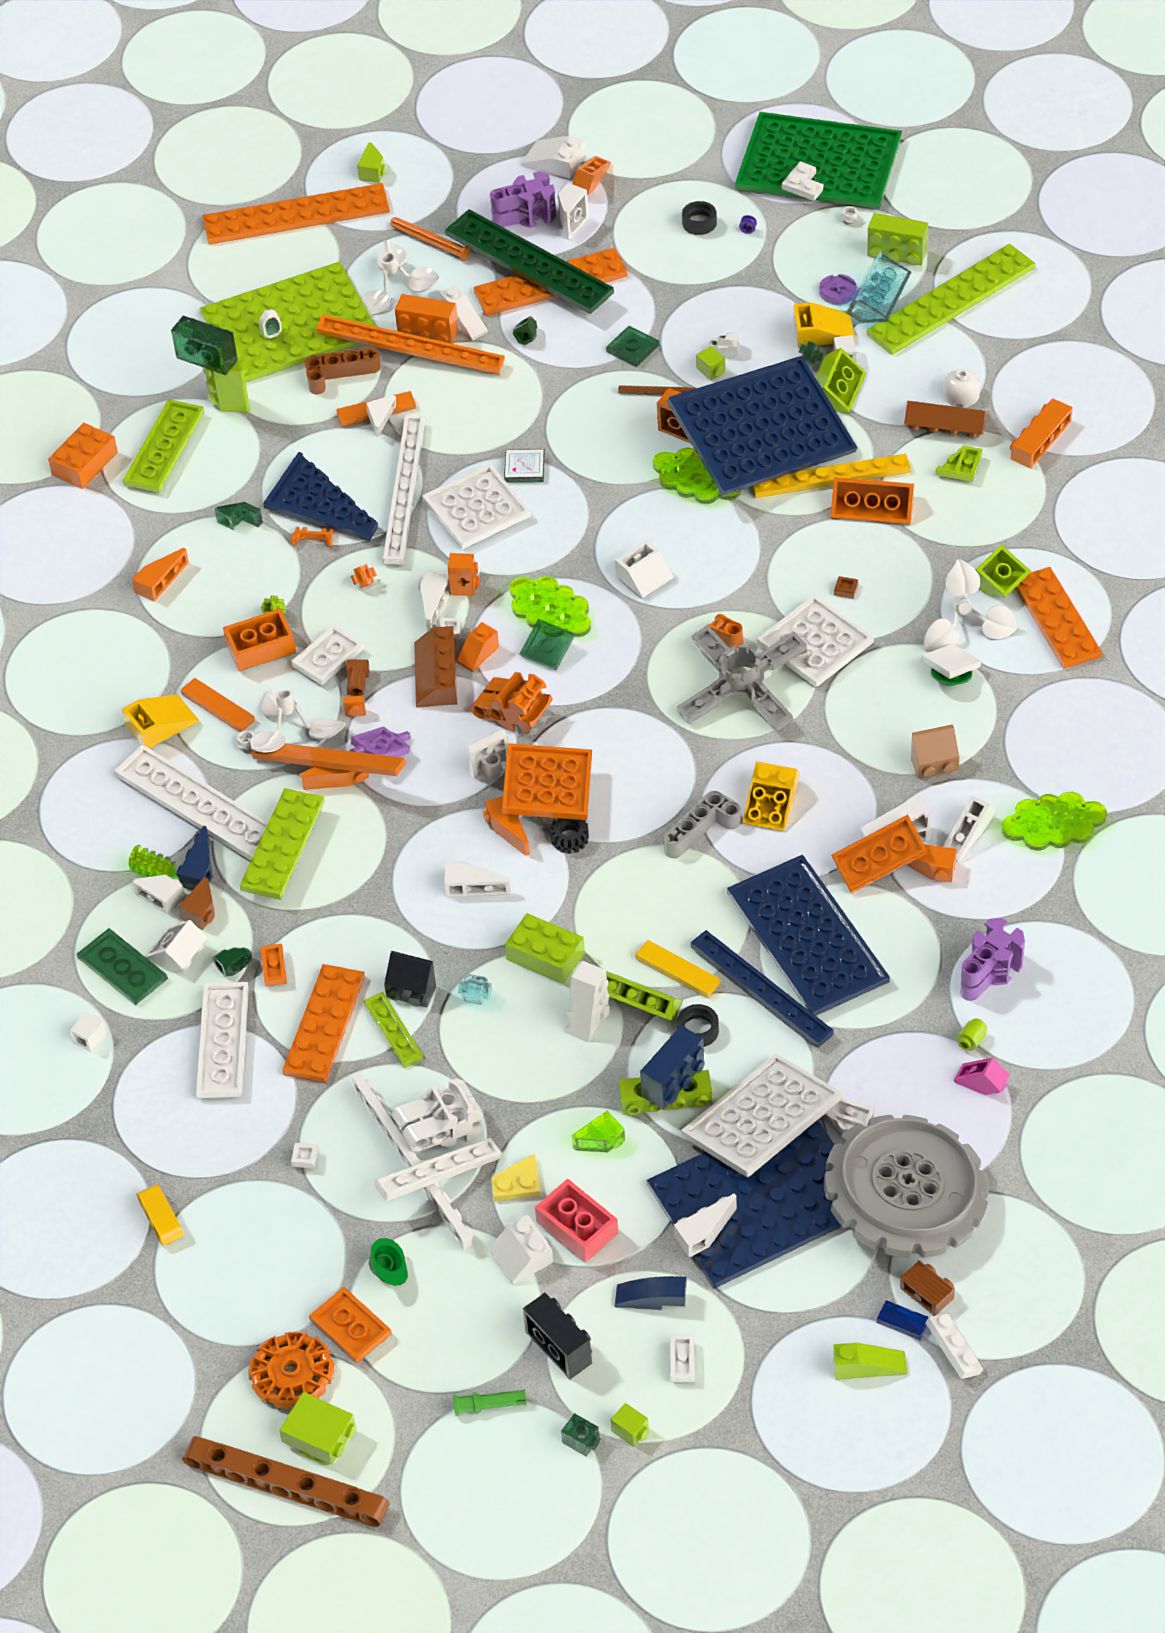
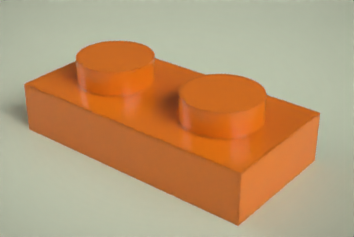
M282 943L261 946L265 987L287 984Z

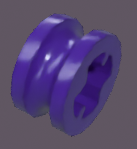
M744 215L741 218L739 229L746 234L753 233L757 225L756 218L751 215Z

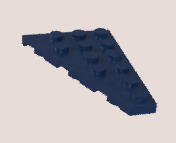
M299 451L263 502L264 509L328 529H334L335 531L367 541L371 540L378 529V522L373 517L368 516L364 509L361 510L348 494L342 492L338 485L335 486L323 471L316 468L315 464L312 461L309 462L303 456V453Z

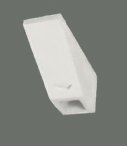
M735 1194L723 1197L717 1203L709 1207H703L696 1214L688 1218H682L674 1224V1236L688 1257L710 1247L737 1209Z

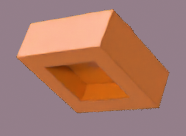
M364 696L343 697L345 717L366 715Z

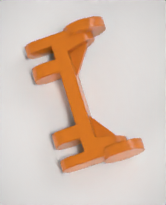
M296 527L291 536V545H296V542H299L300 539L323 540L328 548H331L334 529H330L327 532L326 528H322V531L319 532L308 531L307 527H303L302 530H300V527Z

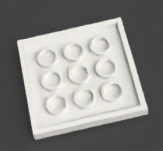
M491 464L485 465L422 495L423 502L462 549L531 517L529 508Z
M815 594L757 638V644L766 650L792 632H795L807 644V649L786 662L785 665L815 687H818L874 643L872 635Z

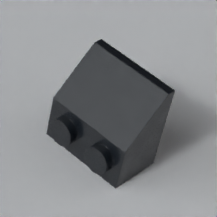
M391 951L384 982L386 997L395 1001L408 1002L414 1006L428 1007L437 987L433 961Z

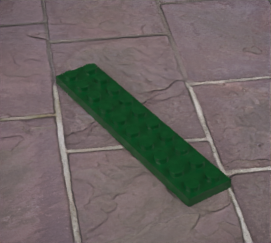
M470 209L445 229L446 236L590 315L614 294V287Z

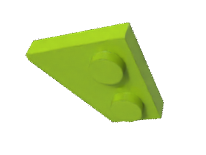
M963 445L957 450L956 454L947 458V463L942 467L938 466L936 468V475L973 482L983 455V449Z

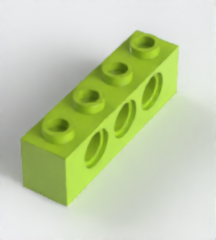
M606 971L609 997L665 1019L676 1021L683 1000Z
M709 1069L696 1073L692 1077L689 1086L685 1089L683 1088L678 1093L675 1102L669 1104L664 1110H680L687 1107L713 1105ZM640 1077L619 1079L622 1115H635L642 1112H659L663 1110L641 1097Z

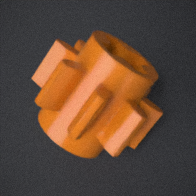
M364 564L353 569L355 574L350 577L354 585L359 584L360 588L374 583L373 577L377 576L374 567L368 568V565Z

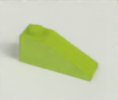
M857 1342L833 1344L835 1380L907 1375L905 1351Z

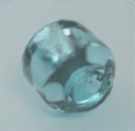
M468 974L464 981L460 980L458 993L462 994L464 1002L481 1005L490 999L492 983H489L487 977Z

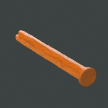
M392 217L391 227L459 256L463 261L469 257L470 248L461 246L398 217Z

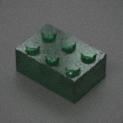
M184 315L171 329L177 359L223 375H227L238 361L233 332L227 329H222Z

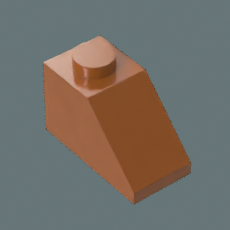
M206 877L201 880L179 906L182 920H191L201 930L207 924H210L215 917L209 880Z

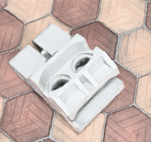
M457 1078L449 1080L448 1088L439 1091V1085H435L422 1098L403 1104L392 1113L396 1124L413 1152H419L439 1144L447 1148L456 1146L457 1138L465 1136L466 1142L470 1141L482 1131L483 1127L479 1123V1120L483 1119L481 1109L465 1082Z

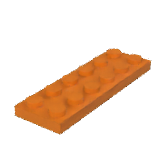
M1051 567L1031 572L1015 588L1063 669L1102 657L1101 649Z
M322 964L284 1064L283 1075L322 1083L327 1082L364 982V971Z

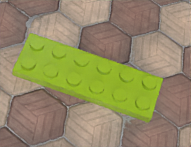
M168 399L124 476L123 484L160 493L205 412L204 407Z
M284 788L240 883V891L279 900L282 899L325 803L324 796Z

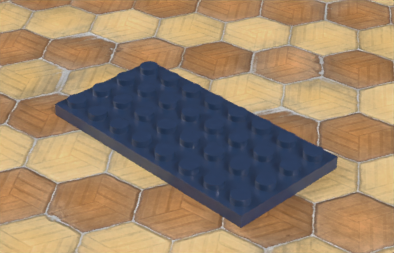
M803 854L727 887V894L805 1008L815 1016L890 982L888 973Z

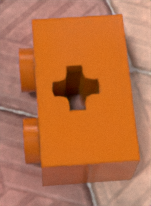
M450 553L447 567L450 595L475 596V590L480 586V576H476L478 574V562H475L474 554Z

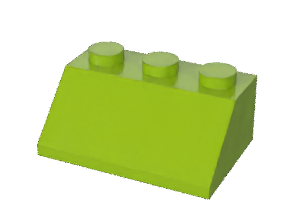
M839 348L824 357L816 375V380L835 411L848 414L867 372L842 348Z
M223 349L203 358V372L207 380L205 384L209 391V402L220 411L248 413L250 405L243 368Z

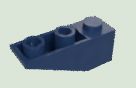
M203 826L200 833L196 834L194 844L191 849H188L183 865L178 867L177 877L183 888L194 890L204 877L208 878L209 883L213 877L207 826Z

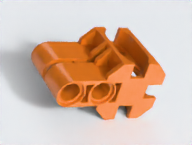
M514 672L510 679L492 678L470 709L476 717L498 721L499 724L509 731H515L517 724L523 733H529L553 701L551 694L541 692V689H546L547 686L538 676L528 674V680H524L521 672Z

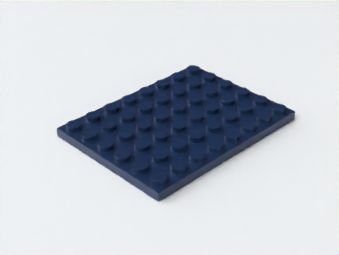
M802 356L670 396L666 401L721 496L854 453L858 448Z
M818 1120L748 1178L711 1154L704 1152L646 1180L648 1188L673 1227L680 1219L696 1214L701 1208L709 1207L723 1197L736 1195L737 1209L710 1247L693 1255V1258L713 1289L842 1227L831 1211L833 1201L826 1199L824 1190V1177L827 1172L826 1164L835 1144Z

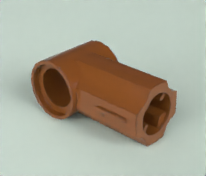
M347 659V695H365L366 678L369 677L368 659Z

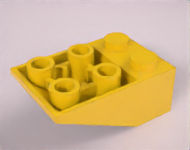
M813 302L793 304V322L798 347L834 344V337L853 335L855 342L850 313Z
M178 694L139 699L121 709L125 726L141 745L143 744L149 749L199 722V719Z
M756 761L742 823L785 831L800 778L798 769Z

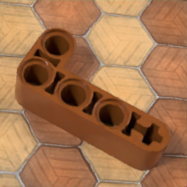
M364 348L307 357L305 367L309 391L312 394L323 393L326 390L325 380L377 373L381 369L379 351L376 348Z

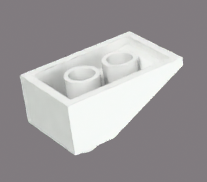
M571 136L537 140L521 162V166L571 180L577 168L586 158L585 140Z

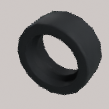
M694 201L687 204L682 210L683 228L694 235H703L713 231L717 226V210L715 206L705 201ZM695 215H705L709 217L708 219L703 221H695L690 219L692 216Z
M692 1004L685 1007L679 1013L677 1029L681 1025L685 1027V1024L692 1019L701 1018L711 1023V1028L706 1032L696 1033L703 1038V1044L706 1047L712 1044L718 1037V1015L715 1010L707 1005Z

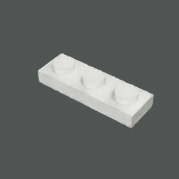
M948 1313L929 1317L926 1325L959 1377L963 1379L980 1375L983 1371L981 1364Z

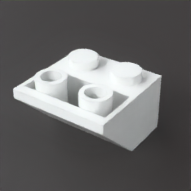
M647 540L615 559L616 577L641 598H644L673 579V575L660 551Z

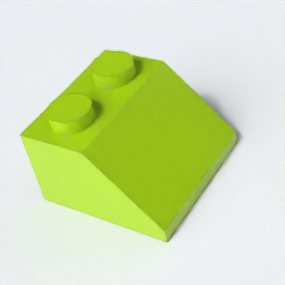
M1002 544L975 569L980 578L979 589L986 594L1006 598L1032 572Z

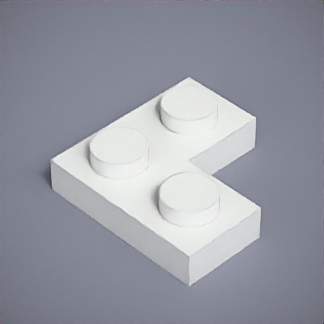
M799 162L783 181L782 189L815 201L823 191V184L811 180L816 174V167Z

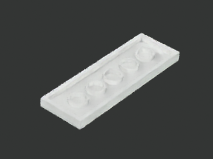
M248 982L204 983L196 1086L197 1098L242 1097L249 993Z

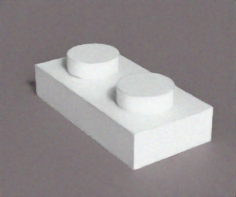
M670 1335V1382H694V1335Z

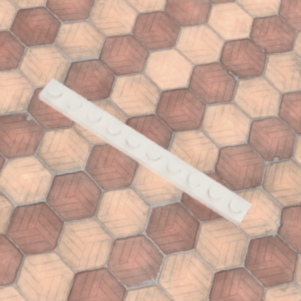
M405 415L383 555L384 564L404 565L425 416Z
M360 1073L352 1076L355 1092L406 1167L409 1168L425 1162L423 1159L419 1160L416 1156L417 1152L411 1150L403 1133L394 1124L395 1120L390 1111L386 1112L381 1097L379 1095L375 1096L370 1081L368 1079L364 1080ZM439 1183L421 1188L464 1252L472 1249L473 1232L468 1225L464 1226L461 1222L462 1217L457 1209L453 1210L446 1192L442 1193L440 1191Z

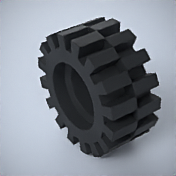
M553 819L552 824H550L552 845H555L556 850L561 848L562 853L568 850V854L572 853V850L579 852V847L584 849L589 839V829L586 820ZM567 830H574L578 832L573 836L562 835V833Z

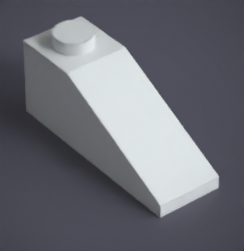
M456 285L440 292V300L456 303L458 327L472 341L488 333L487 328L467 296Z
M426 571L424 578L420 579L418 589L421 590L427 632L435 626L450 593L448 575Z
M971 795L943 847L957 849L956 860L960 862L986 829L996 810L991 804Z
M467 862L445 863L444 884L446 897L511 894L510 878Z

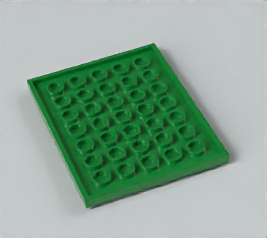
M759 112L735 181V189L808 199L782 189L783 181L799 162H803L816 167V174L811 180L823 184V191L815 200L880 209L902 138V131Z

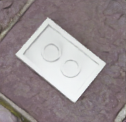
M332 625L291 661L292 667L320 685H323L347 664V659H353L364 649L363 643L335 625Z

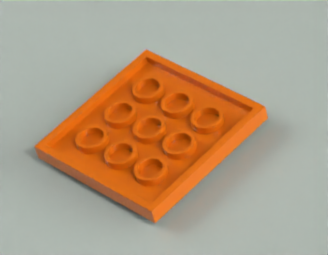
M508 743L502 814L587 820L592 749Z

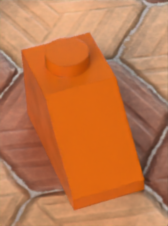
M481 622L468 634L458 656L457 663L472 672L477 669L499 648L498 631Z

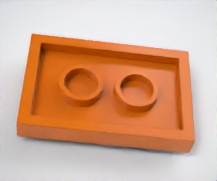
M345 1287L341 1288L309 1315L310 1321L356 1364L392 1335L391 1329Z

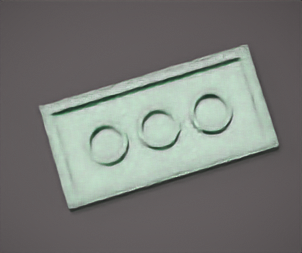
M110 928L77 953V958L135 1006L168 979L165 972Z

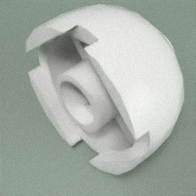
M956 369L944 378L942 398L946 403L955 407L956 404H963V407H968L979 400L981 392L980 382L977 376L970 370Z

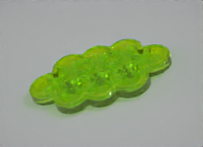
M682 448L676 453L663 451L657 453L653 458V468L659 473L660 485L668 490H676L681 497H694L699 503L710 504L718 498L733 500L741 494V490L721 496L694 448Z
M550 576L539 577L535 581L527 577H519L510 583L509 591L513 598L511 603L512 612L516 617L525 618L529 627L542 629V632L550 638H558L566 633L573 637H582L591 631V620L587 616L589 613L588 600L585 597L574 595L571 587L559 585L558 581Z
M1073 791L1062 793L1059 797L1053 794H1044L1038 800L1024 799L1019 801L1015 807V814L1003 819L1001 832L1008 840H1023L1024 844L1031 850L1041 851L1049 846L1064 848L1071 841L1075 843L1088 842L1093 836L1094 828L1105 823L1107 809L1100 802H1085L1079 793Z

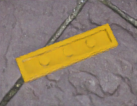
M647 940L635 954V958L706 998H709L721 984L720 978L650 940Z

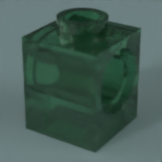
M575 1413L561 1430L562 1443L586 1457L600 1443L599 1427ZM581 1434L587 1435V1436L584 1437V1438H579V1437H578V1436L581 1435Z

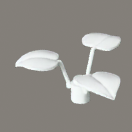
M386 240L377 257V265L384 275L383 292L380 290H370L363 295L361 300L369 315H378L383 313L391 303V299L385 296L387 294L388 273L393 275L400 270L409 279L407 282L408 288L417 293L427 291L439 280V275L428 267L414 268L411 275H409L401 266L407 259L406 251L401 246Z
M961 559L955 561L945 581L947 591L951 595L956 596L952 601V606L955 609L953 611L952 625L945 618L934 621L926 632L924 649L926 651H934L950 644H958L959 634L953 629L956 626L958 614L967 615L972 612L985 620L981 626L982 632L992 639L1008 637L1017 630L1018 625L1015 617L1006 606L996 605L991 607L987 612V617L972 608L970 601L966 597L967 594H974L978 591L980 578L976 570Z
M270 689L263 700L262 713L267 716H277V729L275 733L272 731H262L255 734L250 742L251 749L258 752H273L280 749L286 742V737L279 735L281 716L291 714L294 709L306 728L310 729L309 735L315 739L333 737L345 727V722L320 718L313 720L309 724L299 709L298 703L293 699L290 690L275 692Z

